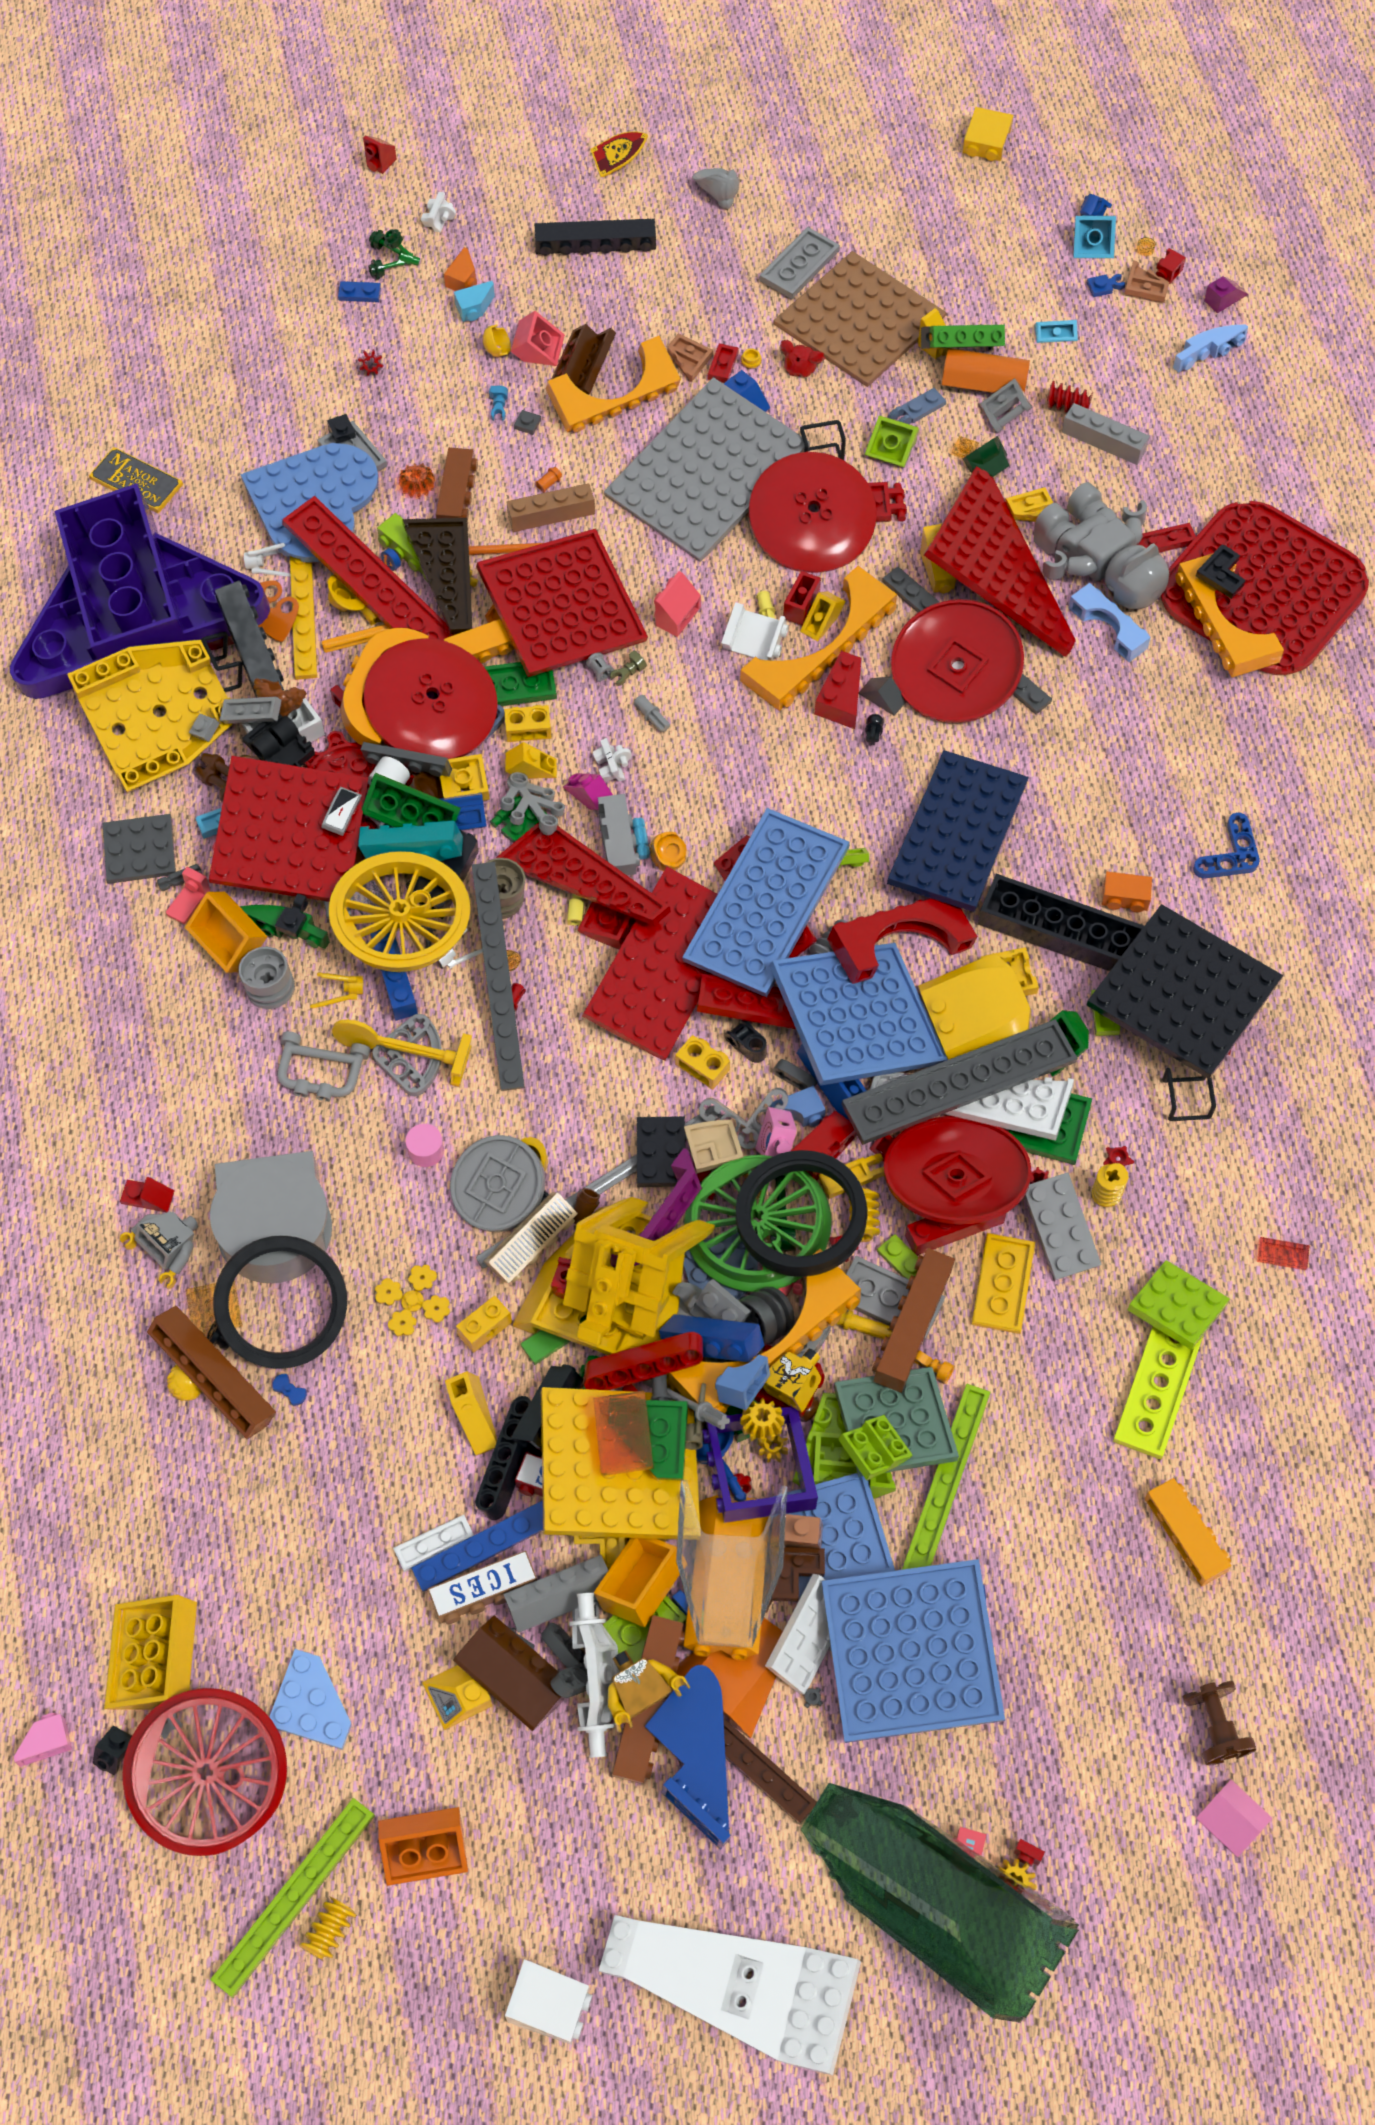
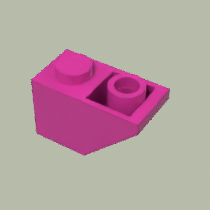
M575 773L569 777V782L563 786L565 790L590 810H598V797L613 795L601 775Z

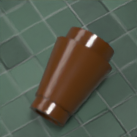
M583 1188L581 1192L577 1193L574 1210L578 1214L573 1218L575 1220L574 1224L577 1225L578 1222L590 1216L600 1204V1195L594 1190Z

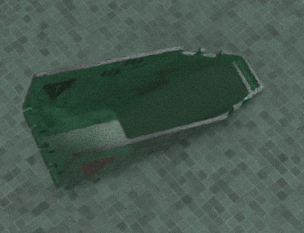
M828 1783L801 1828L815 1853L822 1857L829 1868L831 1878L838 1882L845 1893L844 1899L993 2019L1021 2023L1023 2017L1027 2018L1037 2001L1030 1993L1033 1992L1037 1996L1041 1995L1051 1978V1975L1045 1971V1968L1047 1967L1049 1970L1055 1971L1066 1953L1059 1946L1060 1943L1069 1947L1079 1931V1924L1061 1908L908 1806Z

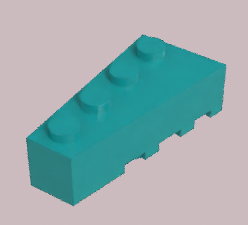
M455 821L426 822L424 826H415L410 823L403 824V827L390 828L389 825H380V829H369V826L360 827L358 846L366 859L388 852H414L443 861L462 856L463 836Z

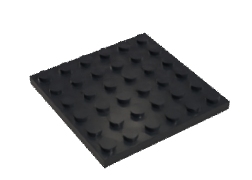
M1161 904L1088 999L1086 1006L1210 1079L1278 986L1283 975Z

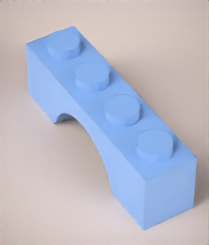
M1088 583L1070 597L1068 608L1082 621L1101 620L1113 627L1117 634L1114 649L1128 662H1131L1148 649L1151 637L1147 631L1141 629L1133 622L1130 616L1125 615L1114 602L1107 599L1101 590L1095 588L1091 583Z

